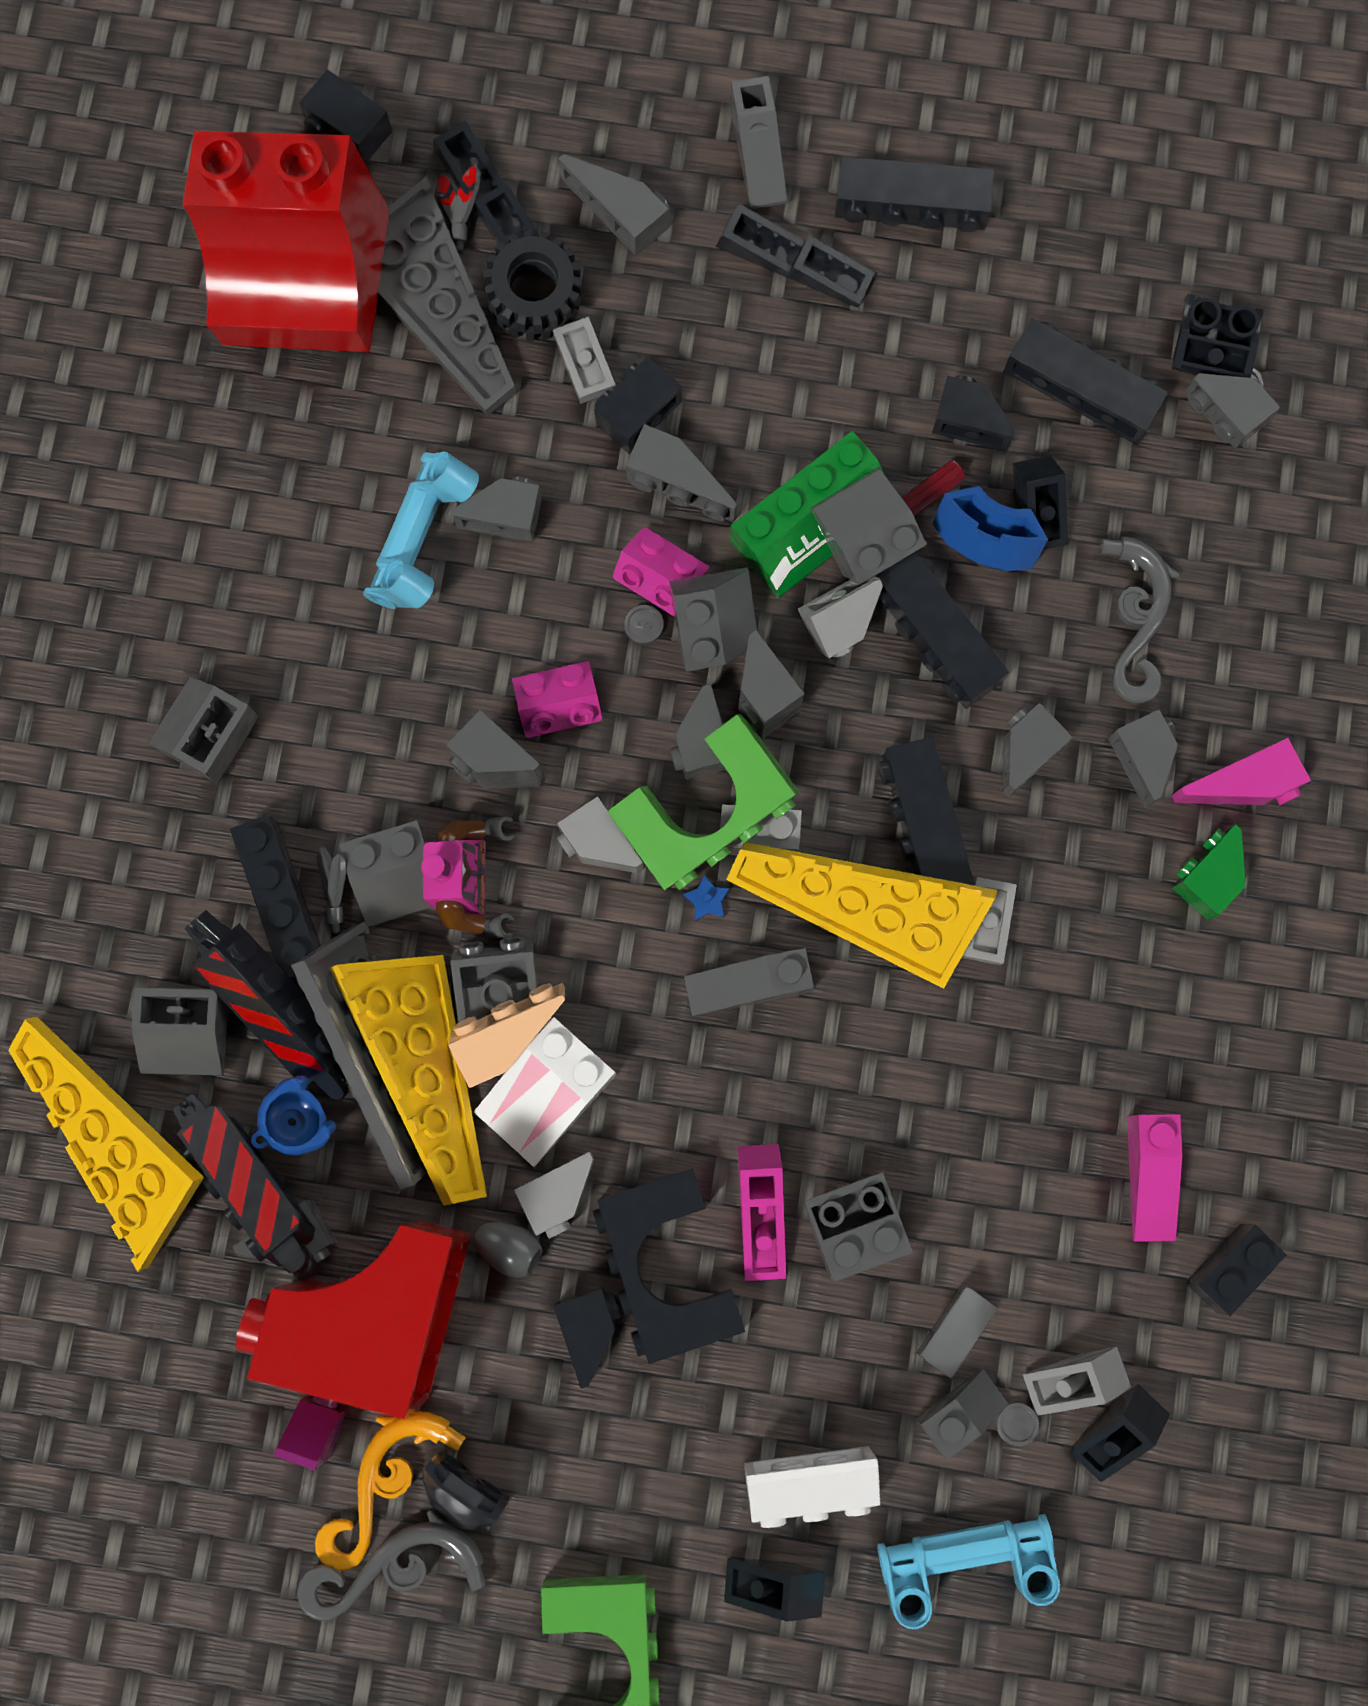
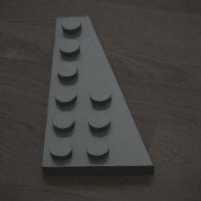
M425 177L388 207L389 220L384 241L385 248L384 256L382 257L378 296L488 416L514 395L516 388Z
M363 921L353 925L291 966L296 974L299 986L303 989L315 1013V1019L332 1048L333 1056L348 1081L352 1096L358 1102L365 1116L370 1133L376 1139L387 1162L388 1170L394 1176L399 1189L402 1190L414 1186L428 1172L329 969L338 964L377 961L376 955L369 956L364 936L370 934L366 922Z

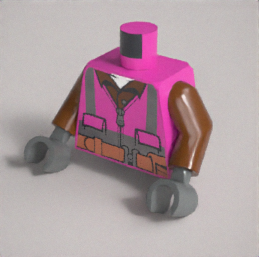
M511 817L490 818L485 824L483 820L449 822L436 836V842L424 844L423 862L421 865L423 872V898L427 904L437 911L442 923L447 928L474 934H481L484 931L486 937L491 941H499L513 936L511 933H505L501 927V924L514 921L511 915L502 914L485 919V841L483 840L485 836L493 842L512 840L514 835L505 836L501 830L503 822L513 821Z

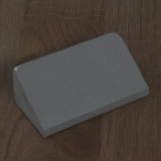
M962 1284L916 1354L952 1379L998 1308L973 1289Z

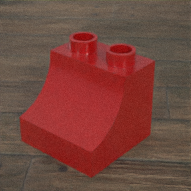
M194 131L183 207L192 221L202 252L207 288L206 325L223 346L370 352L378 286L382 270V257L384 256V241L389 220V208L350 135Z
M426 1221L400 1225L383 1253L365 1270L346 1281L300 1280L272 1288L266 1300L252 1297L243 1313L236 1339L237 1351L253 1354L247 1379L401 1419L408 1418L430 1397L472 1233Z

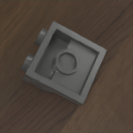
M506 938L500 941V947L484 948L482 942H467L459 945V951L452 952L450 962L458 1023L469 1017H476L478 1020L492 1014L491 1010L495 1006L505 1001L513 1000L514 1003L530 997L529 993L538 987L534 944H525L524 938Z

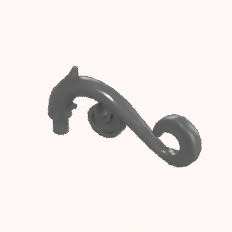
M1121 537L1120 540L1102 538L1100 554L1118 556L1119 560L1129 561L1135 571H1138L1140 566L1147 573L1153 589L1152 605L1148 611L1142 610L1139 607V602H1146L1149 598L1147 592L1140 587L1127 588L1120 593L1116 601V611L1120 620L1127 625L1140 627V629L1120 655L1114 668L1112 685L1116 693L1124 701L1132 704H1143L1151 701L1159 693L1162 686L1160 672L1153 663L1146 659H1141L1136 663V666L1143 670L1145 681L1140 686H1133L1126 681L1125 670L1131 660L1161 627L1171 601L1172 583L1170 577L1179 578L1180 574L1171 568L1152 546L1143 541L1130 537Z
M428 1510L429 1522H420L403 1528L390 1536L375 1550L339 1602L333 1605H324L318 1599L317 1590L323 1582H334L341 1588L344 1587L346 1581L344 1575L339 1570L322 1564L312 1567L301 1578L297 1590L298 1603L303 1612L314 1620L327 1621L334 1619L346 1612L358 1600L381 1571H383L387 1584L394 1590L404 1592L414 1590L424 1582L427 1572L425 1560L420 1555L412 1552L409 1554L410 1562L408 1566L402 1567L398 1564L397 1559L406 1549L420 1544H435L447 1549L449 1553L444 1554V1558L458 1563L460 1572L465 1571L471 1592L487 1586L481 1564L485 1562L477 1544L465 1531L440 1518L433 1510Z

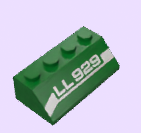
M851 431L734 522L730 527L729 541L779 599L833 557L810 508L873 470L879 468L883 473L884 471L878 459L858 436Z

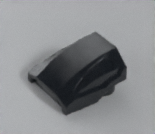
M1187 294L1184 298L1185 304L1171 369L1196 376L1201 373L1251 378L1259 345V334L1264 310L1253 309L1250 306L1236 307L1235 304L1231 306L1225 305L1211 298L1197 297L1195 300V295Z
M442 1453L441 1456L436 1454L423 1471L422 1476L428 1503L463 1529L487 1527L495 1524L507 1504L503 1501L505 1495L483 1478L478 1477L476 1481L470 1479L468 1476L471 1471L453 1456L447 1453Z

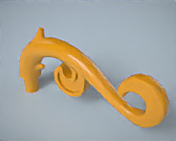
M422 1411L413 1412L406 1419L393 1416L376 1417V1422L380 1423L383 1427L376 1432L367 1445L358 1475L359 1542L352 1552L347 1554L341 1552L336 1548L335 1537L343 1530L351 1531L354 1528L353 1521L339 1518L325 1523L318 1531L315 1540V1551L321 1563L332 1566L339 1571L350 1570L360 1564L371 1542L374 1492L386 1499L397 1498L404 1494L413 1482L414 1471L412 1465L403 1457L388 1459L386 1465L390 1468L391 1475L386 1477L380 1473V1463L383 1456L397 1441L411 1436H416L415 1444L425 1440H431L436 1444L441 1441L457 1452L466 1437L449 1426L450 1421L436 1414Z

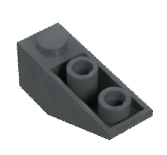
M769 76L732 81L730 110L750 210L787 204L776 109Z
M644 424L626 464L627 480L631 481L630 483L641 491L652 492L654 490L667 495V499L678 506L687 507L689 504L702 509V512L713 520L724 521V519L734 522L737 503L685 443L678 437Z

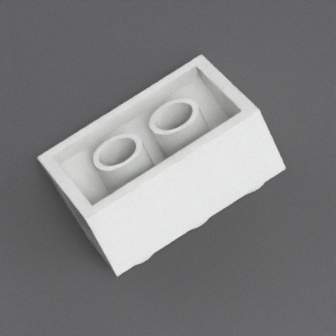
M869 1446L744 1463L752 1523L760 1522L763 1528L785 1525L786 1518L803 1516L804 1522L822 1521L828 1519V1512L845 1510L846 1516H861L869 1514L871 1512L870 1507L880 1506L878 1462Z

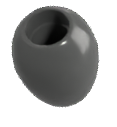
M499 1221L488 1222L481 1225L474 1236V1243L481 1257L492 1268L509 1277L522 1278L529 1276L536 1268L542 1255V1247L536 1236L526 1228L516 1224Z

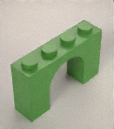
M737 714L705 738L707 744L732 777L736 789V804L733 814L719 831L701 835L690 833L680 828L670 818L648 786L639 787L607 811L664 891L673 885L678 890H681L699 877L694 870L707 861L712 867L731 853L727 848L729 844L738 838L745 843L762 831L763 828L759 823L770 814H773L775 819H778L796 806L792 798L800 793L743 714Z
M646 1574L544 1579L541 1587L542 1634L595 1632L609 1637L624 1651L631 1669V1680L627 1690L612 1706H659L658 1678H650L649 1663L650 1660H657V1633H648V1615H656L655 1587H646Z

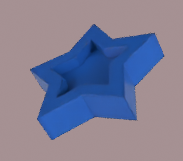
M704 875L698 889L683 894L695 907V921L708 914L724 918L721 902L728 893V888L714 887Z

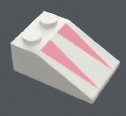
M553 1017L532 1040L511 1068L501 1077L475 1109L474 1113L535 1167L617 1074Z

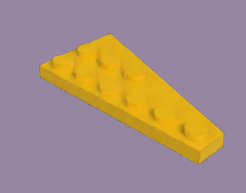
M745 842L742 845L726 879L943 989L998 892L995 889Z
M436 955L338 964L330 967L329 969L443 1205L487 1197L467 1083L448 1046L450 1032L454 1030L453 1027L456 1025L444 956Z

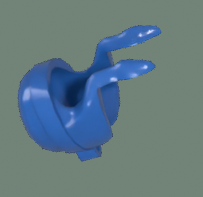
M301 1075L281 1081L263 1099L258 1109L257 1126L259 1130L251 1138L253 1147L263 1149L269 1146L272 1150L284 1156L299 1157L323 1147L328 1142L330 1135L336 1129V1124L331 1120L326 1121L321 1104L312 1093L305 1090L309 1085V1079L306 1076ZM289 1119H295L296 1124L290 1126L288 1124ZM263 1137L264 1142L257 1144L256 1138Z

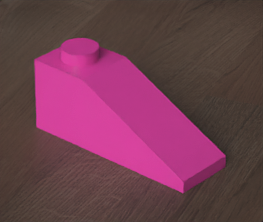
M1286 738L1182 787L1171 797L1174 803L1265 805L1276 799L1280 806L1301 796L1299 788L1310 782L1311 779L1289 738Z
M1180 1115L1127 1116L1132 1240L1176 1241L1182 1169Z
M779 1144L737 1146L745 1281L786 1279L783 1170Z

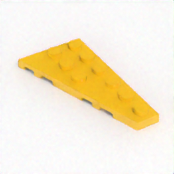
M37 1016L25 1019L8 1051L32 1092H40L50 1109V1112L46 1115L53 1128L60 1126L70 1143L65 1147L96 1202L105 1203L116 1222L111 1226L119 1240L122 1238L126 1239L135 1255L130 1260L137 1272H140L150 1266L204 1177Z

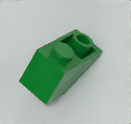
M1236 824L1224 832L1220 828L1214 831L1202 844L1207 851L1198 860L1191 857L1176 873L1180 880L1172 889L1207 921L1218 917L1246 887L1242 830Z

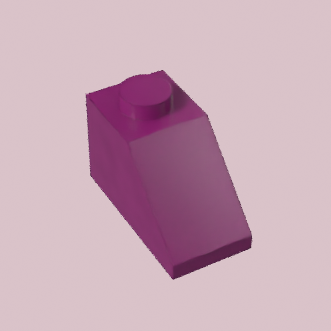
M311 1395L300 1399L276 1447L274 1457L315 1471L331 1458L348 1408L338 1405V1402Z

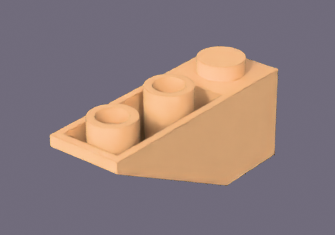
M563 982L553 987L550 983L541 985L529 993L530 997L517 1003H514L513 1000L505 1001L495 1006L491 1010L492 1014L478 1020L476 1017H469L453 1027L454 1030L450 1032L448 1046L469 1088L501 1075L511 1068L565 1001V986Z

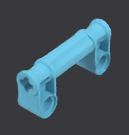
M425 452L421 456L422 467L416 481L411 482L382 552L377 559L376 566L378 570L370 588H365L363 592L367 599L378 605L390 609H395L396 607L417 609L428 601L433 592V578L413 566L439 504L441 502L466 501L474 493L479 481L477 471L448 452Z
M1045 1514L1038 1515L1037 1520L1012 1524L1008 1520L929 1536L914 1537L912 1543L886 1547L884 1543L877 1544L882 1576L887 1587L891 1610L896 1620L908 1629H918L925 1626L932 1615V1603L927 1582V1576L1011 1561L1017 1589L1030 1603L1037 1606H1046L1057 1598L1060 1591V1581L1054 1558L1053 1537ZM1036 1571H1043L1047 1577L1045 1588L1037 1593L1030 1592L1027 1588L1029 1576ZM910 1594L919 1596L921 1598V1607L916 1614L904 1615L900 1612V1603L905 1596Z

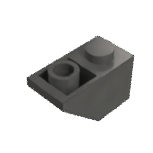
M1199 373L1193 378L1185 391L1191 407L1197 413L1204 414L1213 424L1216 435L1223 442H1229L1234 449L1238 448L1267 425L1281 408L1255 378Z

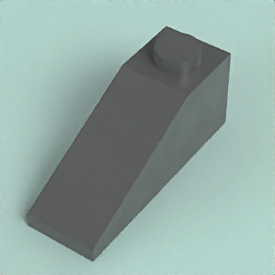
M566 154L558 158L560 178L635 256L669 228L670 207L666 199L658 191L652 192L643 182Z
M806 948L767 955L684 976L692 1017L808 994L814 989Z

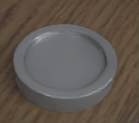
M639 605L628 612L624 627L630 640L640 645H648L660 638L664 624L662 615L657 609L649 605Z
M1012 1402L996 1418V1429L999 1436L1006 1443L1017 1447L1025 1446L1036 1438L1039 1431V1420L1032 1408L1024 1403Z

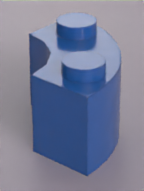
M980 486L945 493L932 522L936 531L949 547L977 563L1003 571L1033 569L1048 540L1031 509H1014L1000 505L989 498Z

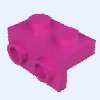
M644 526L621 551L613 573V579L675 617L669 581L707 575L710 566Z
M589 661L512 678L518 711L525 737L527 738L602 720Z

